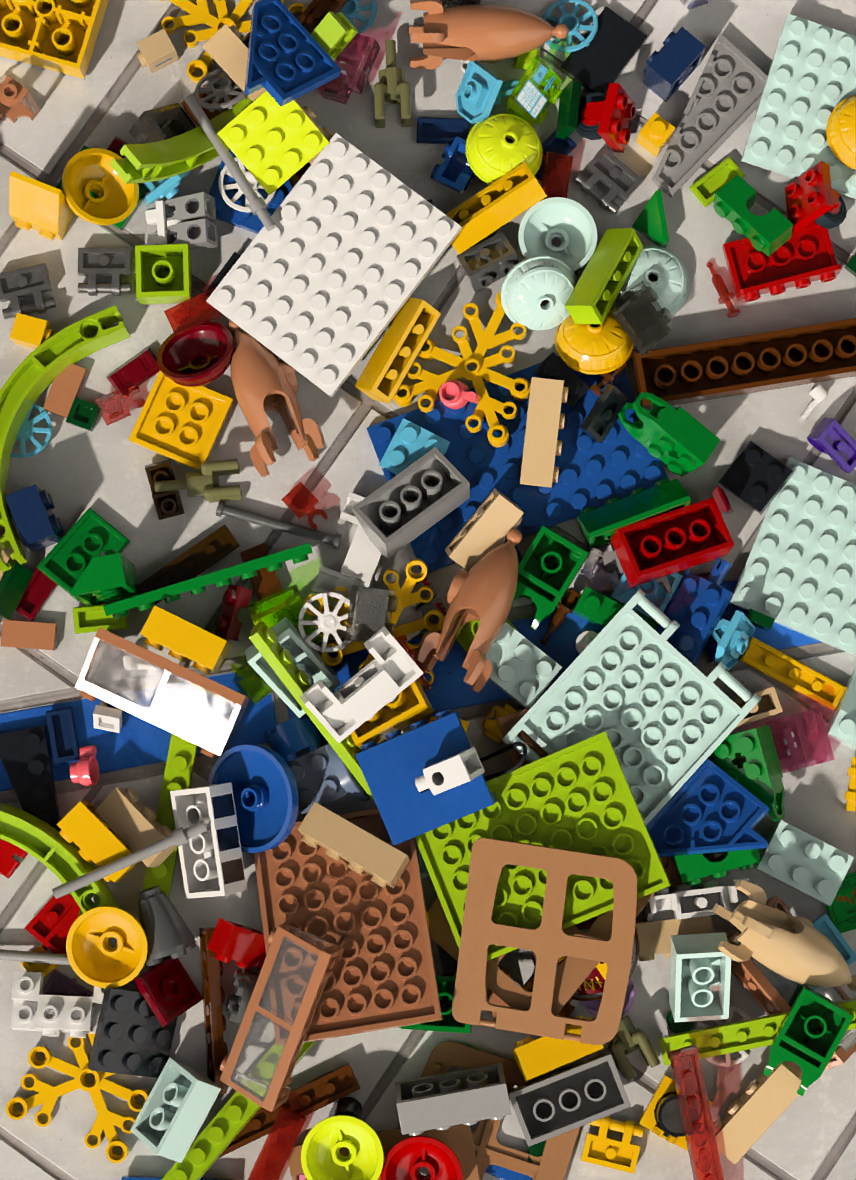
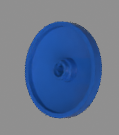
M260 744L235 746L218 758L210 772L207 785L232 783L241 851L247 853L268 851L279 846L289 836L295 825L299 808L297 784L286 761L271 748Z

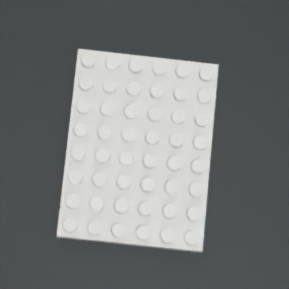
M337 133L331 138L330 144L324 147L271 216L276 227L271 231H267L265 227L260 230L206 300L211 306L331 398L462 230L458 223Z

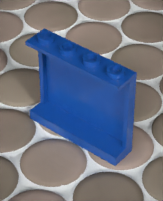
M449 708L435 714L437 720L426 723V720L423 719L411 724L412 730L404 734L399 729L385 735L387 741L377 745L376 740L360 746L362 751L355 754L393 846L497 802L494 792H490L483 774L469 782L433 795L431 790L420 793L415 785V778L424 775L423 769L472 748L459 719V710L452 713Z

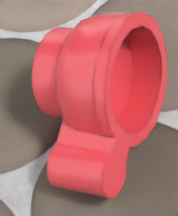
M460 380L446 381L439 390L441 402L451 409H460L468 401L478 403L481 399L478 393L469 391L468 386Z
M81 746L79 750L80 759L78 762H72L70 765L71 780L73 783H80L84 786H96L99 781L96 746Z

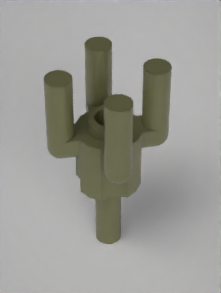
M386 40V68L379 70V82L374 85L375 127H385V103H400L401 127H411L410 84L405 81L404 70L396 67V41Z
M238 459L205 461L201 464V470L186 471V479L154 482L155 492L187 489L188 497L204 496L205 500L209 503L242 500L240 485L219 486V476L240 474Z
M629 1015L622 1017L618 1032L611 1040L612 1042L608 1044V1049L624 1079L626 1078L629 1081L637 1075L626 1056L627 1054L639 1048L647 1065H650L651 1068L659 1065L661 1062L645 1032L638 1028L635 1029Z

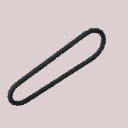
M521 742L513 743L481 758L480 761L482 763L514 747L521 746L523 748L522 757L515 766L484 777L485 780L518 769L526 758V745Z

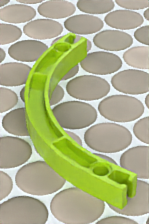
M328 12L311 33V36L335 60L358 33V30L342 12H338L336 15L333 12ZM249 97L242 99L233 105L232 109H228L210 120L217 133L252 103ZM198 126L186 133L158 142L125 144L121 148L120 154L127 158L119 160L113 158L109 164L126 184L146 183L185 173L213 160L219 154L202 127Z
M116 305L73 323L47 339L23 360L0 389V530H5V534L0 538V570L2 572L11 569L10 563L6 564L4 562L3 549L12 546L14 553L10 554L11 559H16L20 565L27 562L12 521L10 507L5 497L8 495L9 461L20 426L38 397L66 367L130 337ZM119 321V325L104 330L107 326ZM98 331L95 336L88 337L90 332Z
M0 802V839L28 852L52 871L63 884L96 869L91 862L88 863L78 853L80 849L72 842L68 843L59 834V831L26 811ZM103 878L71 892L83 913L99 906L120 908ZM95 893L98 895L100 902H93L89 894Z

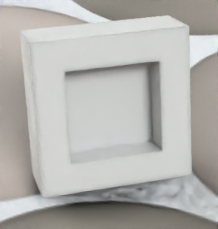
M102 700L100 705L95 706L93 712L94 728L120 733L122 709L107 707V702Z

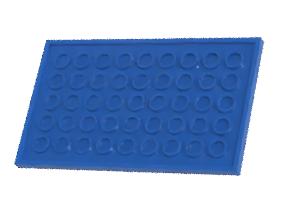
M541 363L506 376L512 379L525 378L531 384L532 377L539 378L534 373V370ZM570 368L589 387L593 384L597 385L602 380L600 374H585ZM624 369L615 378L616 383L614 386L629 399L628 403H633L636 396ZM492 382L484 384L489 397L502 403L512 402L517 408V415L511 420H507L502 414L495 412L499 424L505 426L509 433V441L503 447H494L489 443L487 437L489 425L485 416L479 432L472 433L467 430L466 419L473 415L478 403L469 401L460 409H451L446 407L440 400L434 402V408L431 412L425 413L418 408L367 427L379 463L403 418L450 442L444 456L470 483V498L410 542L416 559H421L426 563L427 574L456 563L447 555L446 547L494 488L513 501L524 512L521 516L522 521L516 528L522 533V538L538 533L542 526L551 528L575 519L578 515H581L580 512L588 507L595 506L597 509L605 506V502L612 498L620 497V499L629 497L630 493L636 489H650L655 487L654 484L668 478L661 460L650 455L647 448L630 435L621 424L619 417L602 444L595 442L580 428L600 397L596 396L591 389L572 408L566 403H561L560 413L565 414L564 429H558L557 440H562L561 455L555 456L554 466L559 467L558 482H552V488L519 484L529 398L524 401H517L511 396L509 389ZM518 384L515 387L517 391H522L525 388L523 384ZM475 388L469 389V391L476 393ZM507 407L504 413L512 414L514 409ZM632 409L626 410L625 416L627 420L633 423L637 422L639 417ZM473 420L469 423V426L474 428L478 426L479 422ZM497 430L493 433V436L499 438L503 432ZM382 468L387 482L396 476Z

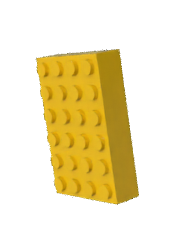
M0 0V56L85 79L109 0Z

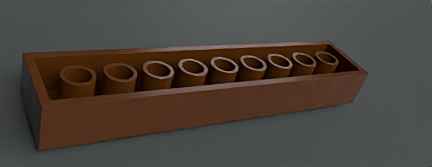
M856 318L635 353L632 358L638 395L641 392L651 393L671 406L855 377ZM641 399L640 405L648 410L652 409V404L649 400Z

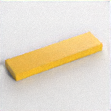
M751 637L746 651L739 659L742 663L832 711H835L847 688L754 637Z

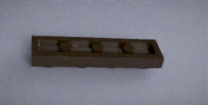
M224 524L138 584V587L143 593H147L195 578L239 548L240 545ZM164 599L154 601V604L157 605Z

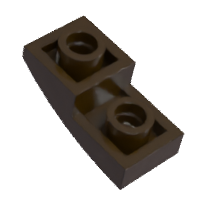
M171 459L145 465L158 519L162 520L185 514L179 490L155 492L154 482L176 480Z

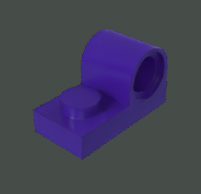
M824 417L807 436V440L818 451L828 454L844 472L851 473L856 467V442L835 419Z

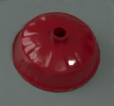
M208 321L192 323L178 329L162 343L157 354V364L160 371L166 377L179 385L186 387L203 386L218 379L228 369L231 363L234 340L230 331L219 323Z

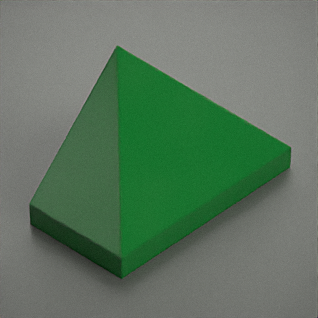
M657 190L632 227L657 246L666 248L669 242L662 193L661 190Z

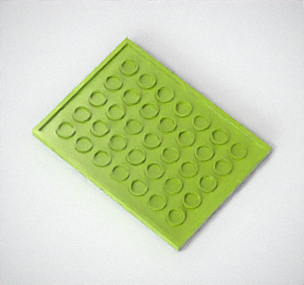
M606 731L522 766L513 772L487 781L490 792L493 791L497 799L495 804L415 837L459 949L473 843L481 837L625 859L634 867L637 873V899L671 886ZM511 864L503 866L492 915L493 922L530 929L538 928L542 920L547 879L546 871ZM576 874L569 875L562 929H567L613 910L614 895L612 882L603 878ZM491 944L488 947V961L518 948Z

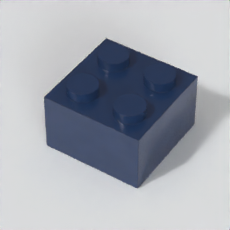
M683 27L677 33L672 31L663 42L665 46L660 52L655 50L646 61L648 65L643 71L645 73L643 84L665 102L670 99L700 65L706 48L704 44Z
M35 484L5 496L25 547L36 552L54 545L62 539L61 533L65 532L60 518H56L55 514H53L52 509L55 508V504L50 493L47 494L45 489L42 490Z

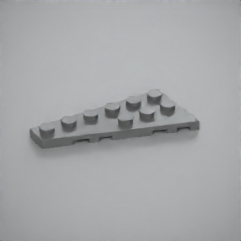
M721 33L652 179L670 198L757 109L767 75Z

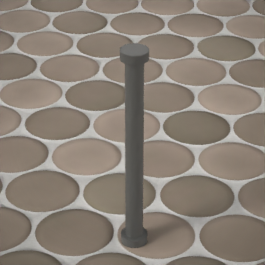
M219 501L216 510V516L218 517L225 515L333 546V549L337 550L340 546L342 534L332 535L225 505L224 501Z

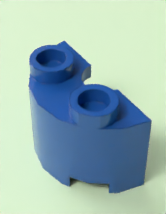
M456 136L452 145L447 143L441 156L445 160L441 165H435L430 178L463 194L475 173L472 171L466 158V140Z
M307 714L300 718L297 716L287 720L275 728L264 732L271 749L277 752L286 763L298 758L296 753L306 749L307 753L321 748V742L326 740Z

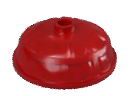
M412 1136L398 1142L387 1153L383 1162L380 1180H463V1172L458 1157L444 1142L429 1136ZM420 1168H428L429 1174L426 1176L422 1175Z

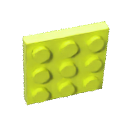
M267 90L217 133L269 195L314 158L325 146L330 144L294 100L280 106Z

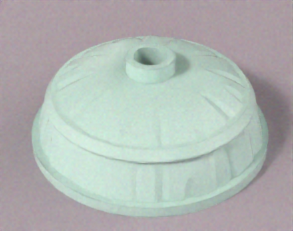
M553 197L536 203L526 212L520 223L518 241L525 259L538 255L553 256L564 261L575 272L582 268L592 257L597 244V228L593 217L581 204L568 198ZM558 239L561 241V245L555 247L551 241Z
M645 245L618 293L615 302L627 316L637 321L654 323L666 320L676 314L686 301L689 292L687 269L681 259L670 250L660 246ZM655 274L657 281L651 282L648 279V275Z
M547 255L529 257L516 264L506 275L501 287L502 307L513 323L518 322L528 330L544 331L555 328L562 324L564 319L570 315L565 304L578 280L570 266L556 257ZM543 300H549L547 305H540Z

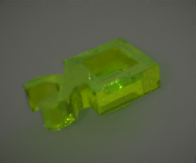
M243 655L242 658L246 662L245 668L238 669L234 664L231 665V668L237 676L244 677L238 683L252 701L258 704L274 690L255 670H252V667L247 662L246 655Z

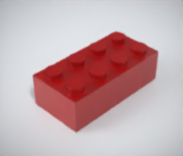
M714 497L619 528L611 538V543L630 588L726 556L735 545Z

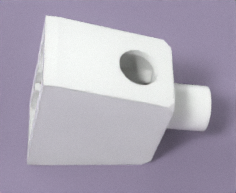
M472 747L423 769L424 775L415 778V785L420 793L431 790L432 794L436 795L473 780L483 774L485 770L475 747Z

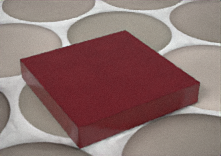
M171 956L133 980L162 1027L204 999L179 959H172Z

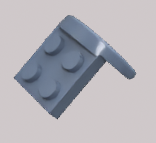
M330 744L287 762L297 784L299 809L302 815L309 812L314 802L323 806L348 794H351L360 801L371 799Z

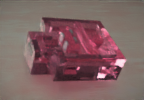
M358 33L353 37L334 60L342 69L339 77L318 87V91L323 98L347 104L351 92L362 93L381 48L375 38Z
M820 708L765 722L766 725L770 726L782 774L835 760Z

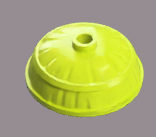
M508 113L490 115L482 122H477L469 132L465 145L469 166L482 181L489 185L523 162L527 164L535 176L540 168L543 157L541 141L535 129L523 118ZM505 138L511 139L513 143L506 142Z
M335 1115L321 1120L309 1131L302 1145L301 1164L307 1180H378L383 1168L384 1152L379 1136L369 1124L354 1116ZM347 1147L350 1154L347 1156L342 1155L340 1148Z

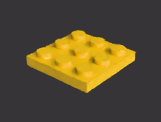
M159 371L129 437V441L192 469L201 470V464L208 460L234 400L204 386L186 387L179 385Z

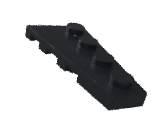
M46 726L0 733V758L23 811L32 814L60 831L61 828L57 824L61 821Z

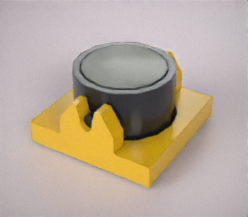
M664 1074L638 1123L659 1137L687 1151L713 1102Z

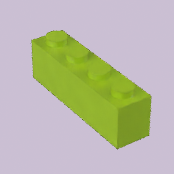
M612 228L605 231L565 304L575 324L603 323L643 249V245L634 228Z

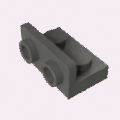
M503 232L456 256L460 266L470 279L471 286L475 292L505 277L519 263L516 251Z

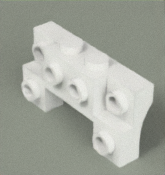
M349 492L340 518L358 525L340 573L320 566L318 577L311 591L313 593L333 592L337 586H343L348 590V599L355 608L361 610L373 580L377 582L383 569L379 564L384 555L369 540L352 511V507L365 499V497ZM341 590L336 592L345 596V593Z
M385 626L363 643L375 659L334 693L320 679L300 696L306 707L338 743L365 721L373 718L377 711L387 703L392 702L400 692L423 674L420 667Z
M750 878L733 879L734 885H719L718 880L702 882L703 887L692 888V885L681 884L675 885L676 890L669 891L668 888L656 891L644 907L646 922L717 915L712 912L716 903L730 911H734L743 901L749 900L746 894L735 888L736 882L740 880L750 882Z
M14 971L11 996L13 1008L10 1028L13 1030L43 1031L44 1036L58 1037L59 1032L70 1033V1037L86 1038V1034L96 1033L105 988L94 986L93 997L43 995V973Z

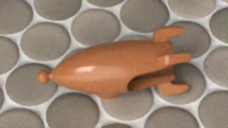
M410 0V10L427 11L423 13L424 25H409L411 42L423 43V54L426 55L410 57V67L436 69L442 64L443 58L484 61L492 64L499 63L504 59L515 58L545 44L553 36H556L558 39H564L569 34V29L565 24H558L556 27H552L551 24L539 16L514 6L471 4L443 8L440 0Z
M230 320L228 324L229 329L235 332L233 337L234 348L230 363L231 380L242 413L256 437L255 444L250 450V458L256 470L262 477L270 475L267 465H272L276 462L274 452L278 450V446L265 412L267 410L280 414L298 451L304 448L309 461H315L319 458L318 449L325 447L324 436L318 422L310 418L303 419L295 395L298 391V382L294 369L282 359L278 360L268 348Z
M517 529L509 530L506 536L508 541L485 554L469 571L465 569L458 571L448 591L447 602L450 606L444 617L440 633L429 632L425 634L416 652L415 660L423 663L422 668L431 672L438 659L444 662L463 626L470 621H480L479 628L462 665L467 670L463 681L472 685L471 690L477 693L484 687L492 672V665L485 655L501 631L516 594L518 556L515 544L520 543L522 540V533Z

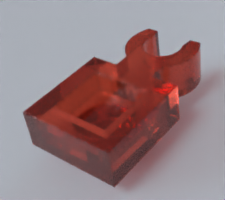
M138 386L129 388L125 395H122L118 389L95 400L107 426L130 416L128 408H141L144 406L145 400L143 398L136 401L133 400V396L141 392Z
M301 482L281 499L299 520L306 515L310 527L314 530L318 529V526L313 522L315 516L319 515L325 521L328 520V516L323 510L315 509V506L319 503L318 499Z

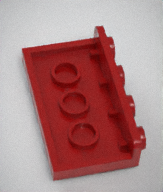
M815 221L797 233L792 232L791 238L769 257L762 251L756 250L748 238L722 245L737 301L745 299V302H752L760 299V295L770 293L771 296L779 295L786 292V288L793 286L796 289L806 288L811 285V282L821 280V283L829 282L836 279V275L842 270L841 265L837 264L828 230L818 225Z

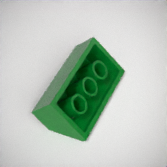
M669 478L656 482L654 484L655 487L650 489L639 488L632 491L629 497L623 499L615 497L606 501L605 506L597 509L595 506H591L580 512L581 515H578L577 523L588 550L611 543L612 536L619 528L690 505L691 499L677 478L671 481Z
M115 550L99 552L100 557L92 558L71 589V596L87 606L140 595L135 565L120 552L116 553Z

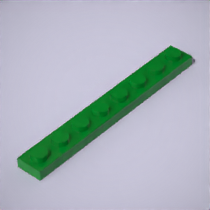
M306 543L107 604L103 608L106 616L113 615L114 619L129 615L128 609L138 607L139 611L147 610L154 607V601L164 599L166 604L181 599L180 594L190 591L192 596L207 591L205 586L216 583L218 588L231 584V578L239 575L244 580L257 576L256 570L265 567L270 572L283 568L282 562L291 559L293 564L309 560L308 554L313 553L310 543Z

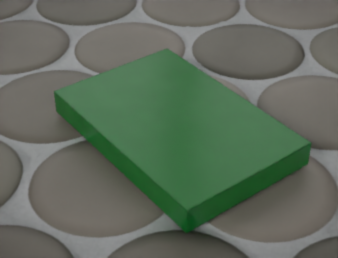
M89 507L37 568L71 596V589L92 558L100 557L99 552L106 550H115L116 553H122L130 544V540Z

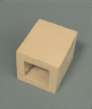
M165 29L137 42L140 51L136 53L137 58L143 68L148 66L151 73L179 60L176 49Z

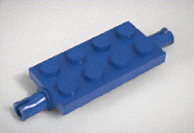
M716 558L707 578H701L685 571L663 612L671 621L675 620L680 624L666 641L694 666L733 596L731 591L721 586L732 564L725 560L722 561L721 558ZM658 623L655 631L661 635L665 629Z

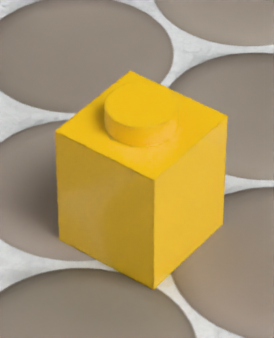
M654 113L640 130L636 142L657 157L671 140L675 127L657 113Z
M17 313L10 339L15 344L36 349L52 337L54 331L46 320Z

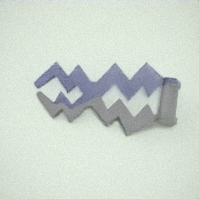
M590 548V553L580 573L590 578L597 592L610 584L616 597L631 589H634L636 593L641 589L646 593L645 597L649 598V601L657 608L672 600V597H667L657 601L653 588L645 591L643 584L631 588L628 581L621 584L616 571L605 578L603 570L594 574L593 571L599 557L603 558L604 566L616 560L620 574L624 573L615 551L602 552L596 548ZM667 576L652 580L655 590L662 584L669 594L672 593Z

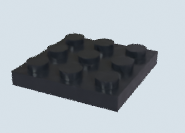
M106 986L88 1069L99 1072L159 1078L169 1059L177 1018L162 1027L140 991Z

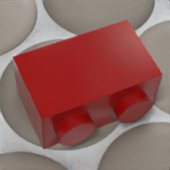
M219 917L207 946L208 949L216 953L215 958L230 964L231 960H235L237 966L247 970H251L252 966L262 969L266 958L264 933Z

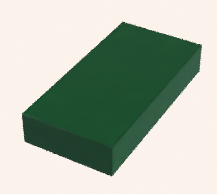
M572 81L560 92L556 137L562 140L566 139L577 129L581 83Z
M12 560L10 561L11 569L5 571L0 581V616L7 620H11L34 574L18 562Z

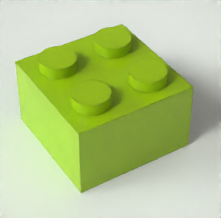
M188 244L135 246L136 298L140 305L193 303L192 257Z

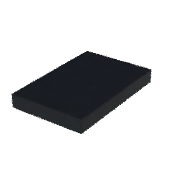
M606 6L598 16V32L589 43V46L571 52L560 66V70L576 82L581 83L590 92L606 94L609 83L616 81L645 43L648 36ZM587 31L583 37L586 39L591 31Z

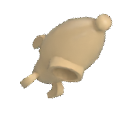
M737 881L735 888L746 894L749 900L743 901L734 912L717 903L715 904L712 912L731 922L742 932L733 939L737 946L726 941L719 943L718 949L732 960L743 962L749 960L752 956L765 967L797 983L824 988L847 984L850 990L856 991V975L851 976L846 961L832 941L814 928L813 923L808 919L793 917L783 911L767 906V896L761 887L751 882Z

